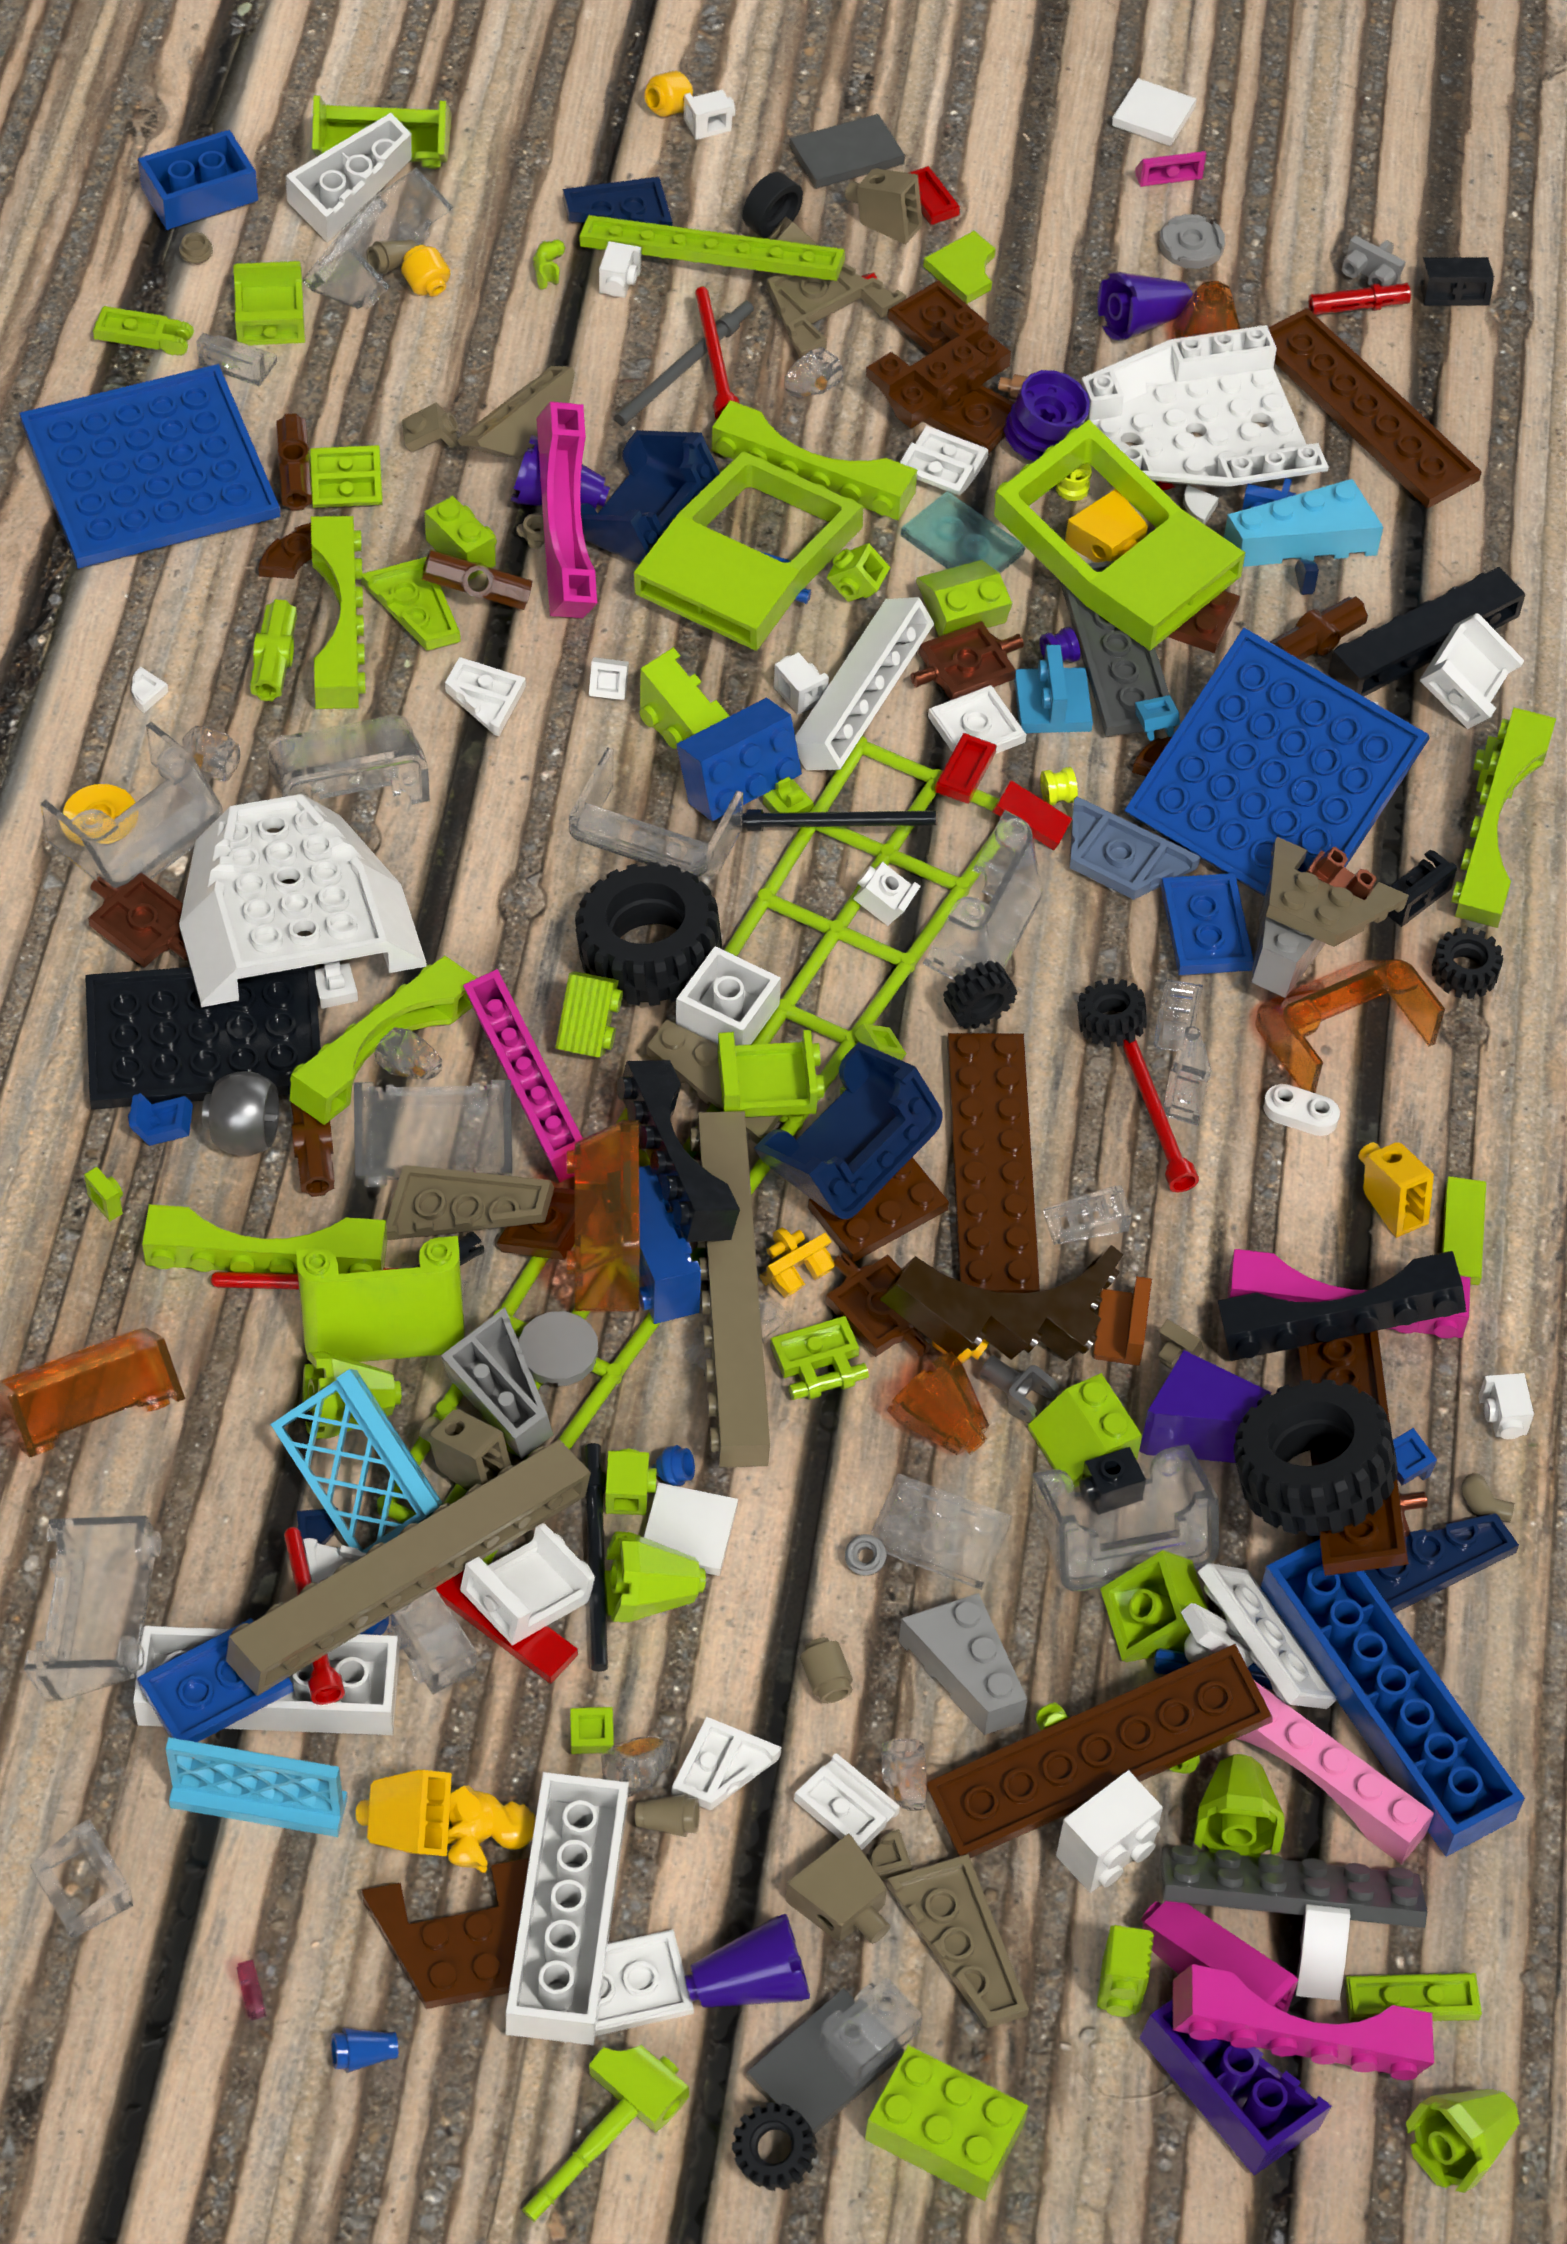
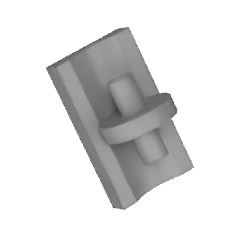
M1355 235L1350 240L1348 253L1343 262L1342 273L1351 278L1357 277L1362 273L1369 277V285L1379 284L1380 286L1401 284V273L1406 261L1392 254L1393 243L1386 240L1378 247Z

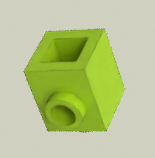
M629 1448L619 1451H608L606 1514L647 1515L648 1493H656L657 1468H649V1452H639Z

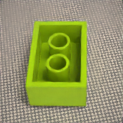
M908 2045L868 2118L865 2140L986 2201L1024 2127L1029 2106Z

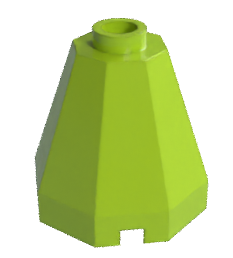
M328 1352L308 1353L307 1359L312 1364H305L302 1403L336 1381L338 1376L349 1369L358 1371L387 1417L393 1414L395 1405H400L402 1397L400 1381H394V1376L390 1371ZM338 1392L324 1400L321 1412L322 1418L337 1421L343 1420L346 1404ZM316 1406L309 1410L312 1412L313 1416L315 1413ZM351 1413L349 1423L359 1425ZM305 1422L306 1430L310 1434L313 1422ZM319 1422L316 1439L332 1438L339 1435L341 1426Z
M614 1532L606 1554V1560H613L611 1570H605L606 1613L612 1615L611 1620L613 1622H632L695 1602L699 1593L704 1592L706 1584L705 1569L699 1568V1562L695 1557L632 1532Z
M1235 1754L1219 1761L1198 1807L1194 1829V1844L1202 1849L1204 1844L1209 1848V1852L1213 1853L1219 1850H1232L1242 1856L1259 1857L1261 1853L1268 1850L1273 1855L1279 1853L1285 1830V1816L1263 1766L1252 1756Z
M1494 2089L1430 2096L1419 2103L1406 2121L1408 2134L1412 2131L1415 2132L1416 2142L1410 2145L1414 2159L1437 2186L1447 2188L1453 2184L1458 2186L1455 2191L1462 2193L1469 2191L1479 2183L1520 2124L1517 2106L1505 2092Z

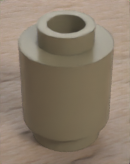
M818 1638L809 1642L805 1646L806 1650L800 1655V1660L813 1694L819 1696L821 1703L824 1704L834 1703L849 1696L852 1693L850 1684L853 1678L839 1642L829 1641L828 1638Z

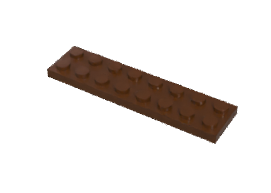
M1308 308L1268 327L1277 348L1274 363L1427 509L1480 480L1482 471Z
M948 1033L947 1050L959 1281L970 1286L995 1292L1031 1293L1040 1291L1024 1034Z
M1378 1330L1367 1334L1363 1333L1329 1342L1299 1347L1302 1381L1311 1380L1312 1383H1321L1322 1379L1334 1380L1336 1385L1342 1386L1343 1383L1358 1388L1359 1393L1362 1391L1366 1392L1376 1400L1378 1405L1383 1407L1390 1423ZM1328 1448L1310 1450L1312 1466L1329 1462L1341 1455L1343 1451ZM1398 1478L1393 1482L1394 1489L1387 1500H1383L1382 1507L1374 1515L1370 1513L1365 1515L1366 1520L1355 1527L1352 1524L1344 1526V1531L1332 1534L1331 1530L1320 1532L1325 1576L1409 1564Z
M1233 1644L926 1782V1786L958 1856L969 1854V1857L972 1858L1074 1812L1128 1770L1141 1782L1273 1722V1718L1236 1644Z

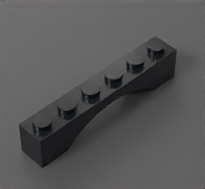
M626 1061L623 1076L619 1077L617 1081V1094L627 1108L629 1122L634 1124L641 1148L645 1149L649 1157L651 1171L658 1177L662 1186V1195L665 1200H668L672 1208L675 1224L680 1226L686 1242L731 1240L740 1209L729 1185L699 1165L682 1147L674 1133L671 1117L674 1113L681 1082L671 1061Z
M1453 1251L1413 1259L1403 1270L1383 1284L1343 1299L1322 1302H1294L1272 1298L1255 1292L1218 1300L1231 1361L1253 1358L1258 1355L1291 1350L1296 1347L1329 1342L1339 1338L1363 1333L1367 1334L1376 1330L1410 1325L1415 1322L1466 1312L1463 1284Z

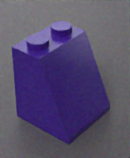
M1184 1350L1148 1409L1139 1451L1153 1456L1236 1463L1233 1445L1236 1442L1235 1433L1237 1427L1241 1422L1243 1423L1242 1418L1251 1407L1257 1408L1258 1400L1266 1394L1271 1396L1272 1392Z

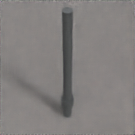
M744 301L733 312L725 313L716 321L719 341L724 337H730L740 327L739 323L754 311V307L749 301ZM705 337L615 415L616 422L621 426L626 425L708 352Z

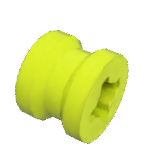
M1088 463L1082 464L1056 485L1058 495L1069 501L1084 499L1090 491L1091 465Z
M1064 767L1060 772L1055 773L1051 770L1041 772L1040 786L1042 798L1045 802L1052 806H1055L1058 801L1074 803V799L1078 796V788L1072 767Z

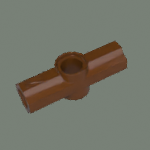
M297 413L284 414L281 419L276 421L282 505L289 507L292 511L304 510L307 505L312 504L306 419L299 417Z
M431 549L426 558L421 577L422 580L462 591L473 597H482L521 610L525 609L533 582L524 577L487 567L479 562L467 561ZM474 571H482L486 574V583L478 589L468 586V577Z
M1357 596L1353 598L1347 597L1321 613L1317 609L1308 611L1299 619L1295 628L1275 638L1270 643L1301 661L1314 653L1324 656L1338 645L1343 636L1366 624L1368 613L1365 610L1364 603Z
M291 1102L294 1123L291 1124L294 1157L298 1158L301 1192L310 1194L311 1197L324 1196L328 1191L335 1189L333 1162L331 1160V1154L334 1153L330 1121L323 1125Z

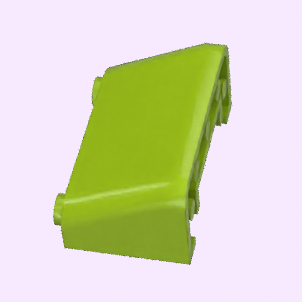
M458 1236L437 1237L425 1242L419 1253L420 1267L339 1274L336 1256L331 1251L317 1247L296 1249L304 1345L307 1356L309 1352H328L357 1362L442 1355L465 1338Z

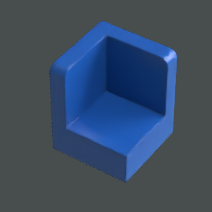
M1412 1428L1395 1438L1393 1443L1398 1467L1397 1478L1400 1484L1403 1486L1417 1476H1420L1422 1480L1430 1477L1437 1459L1416 1430Z

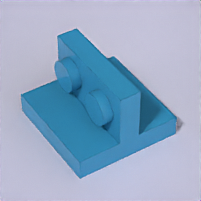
M1046 645L1045 659L1038 661V669H1016L1014 685L1019 725L1025 733L1092 732L1093 718L1086 668H1064L1061 645Z

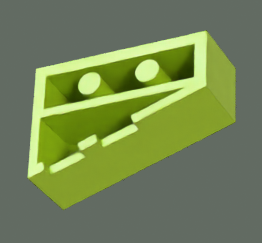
M674 647L640 668L639 714L642 721L648 727H653L664 737L667 744L671 748L676 749L677 743L724 720L729 715L717 700L710 703L697 686L702 681L694 673L689 677L678 664L677 659L680 658V654Z

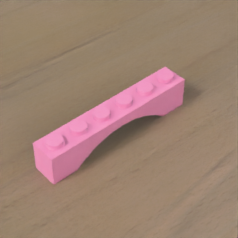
M1255 1681L1272 1714L1273 1722L1236 1739L1248 1742L1274 1754L1306 1775L1340 1805L1355 1822L1366 1839L1402 1865L1426 1836L1434 1812Z

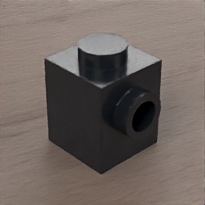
M1130 1447L1085 1461L1083 1476L1079 1480V1487L1084 1500L1087 1503L1092 1502L1098 1515L1142 1501L1146 1478Z

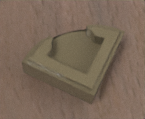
M899 1829L885 1835L875 1847L869 1862L882 1881L912 1871V1865Z

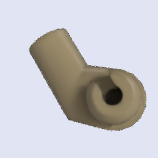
M1478 1473L1469 1474L1463 1481L1461 1489L1472 1512L1479 1516L1496 1513L1502 1521L1510 1523L1514 1503L1495 1499L1482 1475Z

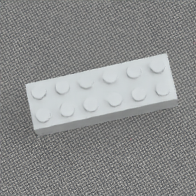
M143 1626L133 1701L139 1726L163 1725L140 1689L137 1678L230 1629ZM359 1634L328 1653L330 1666L342 1676L345 1695L339 1701L326 1705H318L312 1702L308 1687V1681L311 1678V1673L314 1671L311 1663L289 1677L293 1683L294 1692L224 1729L393 1735L400 1660L398 1636Z
M543 1772L506 2009V2035L594 2045L627 1813L629 1782Z

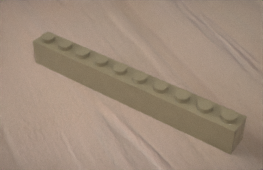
M745 1111L698 1112L697 1128H690L691 1151H698V1160L695 1161L709 1173L729 1185L740 1209L731 1240L697 1241V1248H704L705 1257H699L701 1281H707V1291H701L702 1315L709 1314V1324H703L704 1348H711L712 1358L705 1359L706 1383H714V1392L708 1393V1416L716 1417V1427H710L711 1452H718L719 1467L768 1466L770 1436Z
M560 1439L546 1448L541 1446L535 1449L526 1460L516 1466L509 1465L505 1467L494 1479L484 1485L477 1484L466 1492L464 1497L454 1503L441 1505L434 1511L432 1516L422 1522L409 1524L397 1537L387 1543L380 1542L374 1545L365 1556L355 1562L342 1564L335 1570L333 1575L320 1583H310L298 1596L286 1603L280 1602L275 1604L263 1617L253 1623H244L238 1626L229 1636L226 1656L227 1663L256 1696L262 1694L464 1571L465 1564L477 1557L481 1559L487 1557L584 1498L591 1472Z

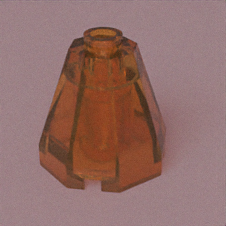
M1220 281L1203 282L1196 289L1173 323L1172 339L1241 329L1230 287Z
M949 1352L932 1362L937 1368L934 1372L931 1370L926 1372L924 1369L917 1374L893 1398V1405H890L887 1411L898 1423L955 1455L961 1454L965 1450L971 1455L988 1439L984 1433L988 1429L989 1424L963 1364L952 1352Z

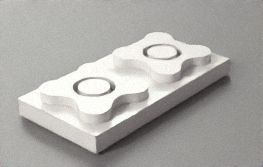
M1207 1563L1198 1571V1574L1206 1584L1204 1586L1206 1594L1221 1609L1230 1629L1237 1636L1243 1638L1250 1647L1249 1655L1252 1661L1266 1674L1271 1682L1273 1691L1281 1701L1289 1705L1328 1709L1337 1701L1334 1692L1247 1569Z

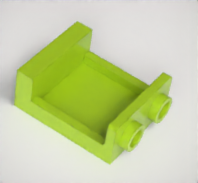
M301 262L234 264L237 346L305 343Z
M803 1030L801 1042L735 1045L734 1032L718 1033L717 1057L723 1112L745 1111V1117L816 1114L817 1098H824L823 1075H816L815 1066H820L821 1064L819 1043H812L811 1030Z

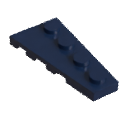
M1495 1513L1449 1523L1446 1525V1528L1427 1532L1426 1529L1410 1532L1409 1536L1405 1537L1408 1565L1364 1570V1572L1393 1613H1396L1515 1554L1519 1544Z

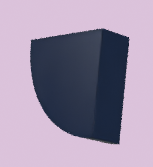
M1307 559L1298 560L1295 565V573L1301 595L1313 594L1319 573L1318 566L1314 561Z
M325 1509L297 1511L298 1529L301 1532L302 1541L303 1539L312 1538L316 1539L318 1544L325 1545L332 1538L337 1527Z

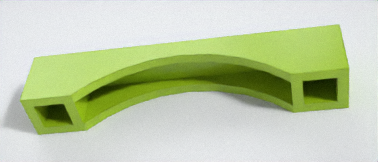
M731 400L712 427L711 451L735 459L742 451L755 457H762L767 462L784 470H790L797 476L812 483L821 484L836 494L852 498L858 504L863 505V508L898 521L916 493L917 469L888 458L849 461L811 453L781 436L768 423L761 411Z
M311 516L312 567L327 581L334 591L340 606V618L335 632L327 645L314 658L315 709L359 708L358 694H366L365 672H358V665H365L364 643H357V636H364L363 615H356V608H363V586H355V580H362V558H355V552H362L361 530H354V516Z
M1513 707L1510 720L1502 719L1497 740L1504 741L1501 752L1493 751L1488 772L1495 773L1492 785L1484 783L1479 801L1480 805L1485 806L1483 817L1475 815L1469 836L1476 838L1473 850L1466 848L1460 868L1467 871L1464 883L1456 882L1451 900L1452 903L1458 904L1455 917L1498 928L1511 880L1503 866L1498 847L1497 826L1499 815L1514 788L1529 774L1543 766L1556 718Z
M445 955L433 965H427L420 972L419 976L410 983L401 985L395 994L383 1004L375 1005L365 1018L357 1024H351L344 1034L333 1043L325 1044L318 1054L306 1064L298 1065L290 1077L289 1101L325 1125L350 1105L356 1074L365 1060L379 1047L393 1038L412 1030L452 1024L469 1011L472 1005L463 985L477 979V977Z
M149 1204L142 1246L146 1266H154L159 1269L176 1267L191 1268L200 1272L221 1270L298 1274L296 1249L325 1248L336 1256L339 1274L383 1270L388 1241L386 1220L346 1217L330 1227L311 1234L290 1238L263 1239L243 1236L221 1229L201 1218L189 1207Z

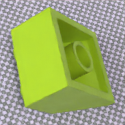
M983 560L916 578L917 585L939 637L981 621L986 628L1004 624L1007 621L1013 603L1001 574Z
M1102 1373L1066 1388L1028 1424L1027 1428L1067 1491L1079 1486V1480L1083 1476L1085 1461L1127 1447L1131 1448L1137 1460L1142 1439L1141 1432Z
M1161 1550L1100 1588L1120 1656L1124 1662L1153 1658L1157 1649L1160 1648L1184 1652V1644L1191 1630L1181 1611L1190 1603L1197 1604L1208 1610L1193 1561L1165 1550Z

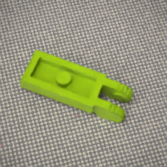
M108 306L102 307L93 329L94 339L157 350L161 348L167 354H176L177 356H182V354L184 355L187 352L188 344L186 341L190 340L194 333L193 327L188 322L169 319L168 316Z

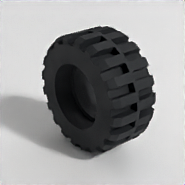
M648 862V866L638 867L636 863L627 865V869L620 872L616 869L606 875V880L602 881L599 879L590 888L591 893L587 892L579 903L580 908L576 912L575 931L583 971L586 974L619 980L617 989L623 990L622 998L626 999L628 1004L640 1006V1002H649V1006L660 1005V1001L668 999L670 1002H674L715 946L720 949L722 948L716 900L712 897L711 890L704 882H699L698 877L687 870L682 873L681 868L668 864L667 867H661L658 862ZM649 924L666 925L677 930L671 936L661 941L648 944L631 943L621 939L630 930Z
M1322 1379L1321 1383H1312L1311 1380L1299 1381L1300 1385L1289 1387L1287 1384L1279 1387L1276 1394L1272 1396L1266 1394L1258 1400L1257 1408L1251 1407L1242 1418L1243 1423L1239 1424L1235 1433L1234 1456L1245 1500L1248 1501L1250 1509L1257 1516L1263 1517V1521L1271 1526L1278 1528L1281 1525L1285 1532L1297 1535L1299 1531H1305L1308 1536H1320V1532L1330 1530L1334 1534L1344 1531V1526L1352 1524L1355 1527L1366 1520L1365 1515L1368 1513L1374 1515L1382 1507L1383 1500H1387L1394 1489L1393 1482L1397 1479V1459L1391 1426L1386 1412L1369 1394L1364 1391L1359 1393L1358 1388L1347 1383L1339 1386L1336 1385L1334 1380ZM1328 1448L1343 1451L1337 1458L1319 1465L1299 1466L1287 1463L1295 1456L1309 1450Z

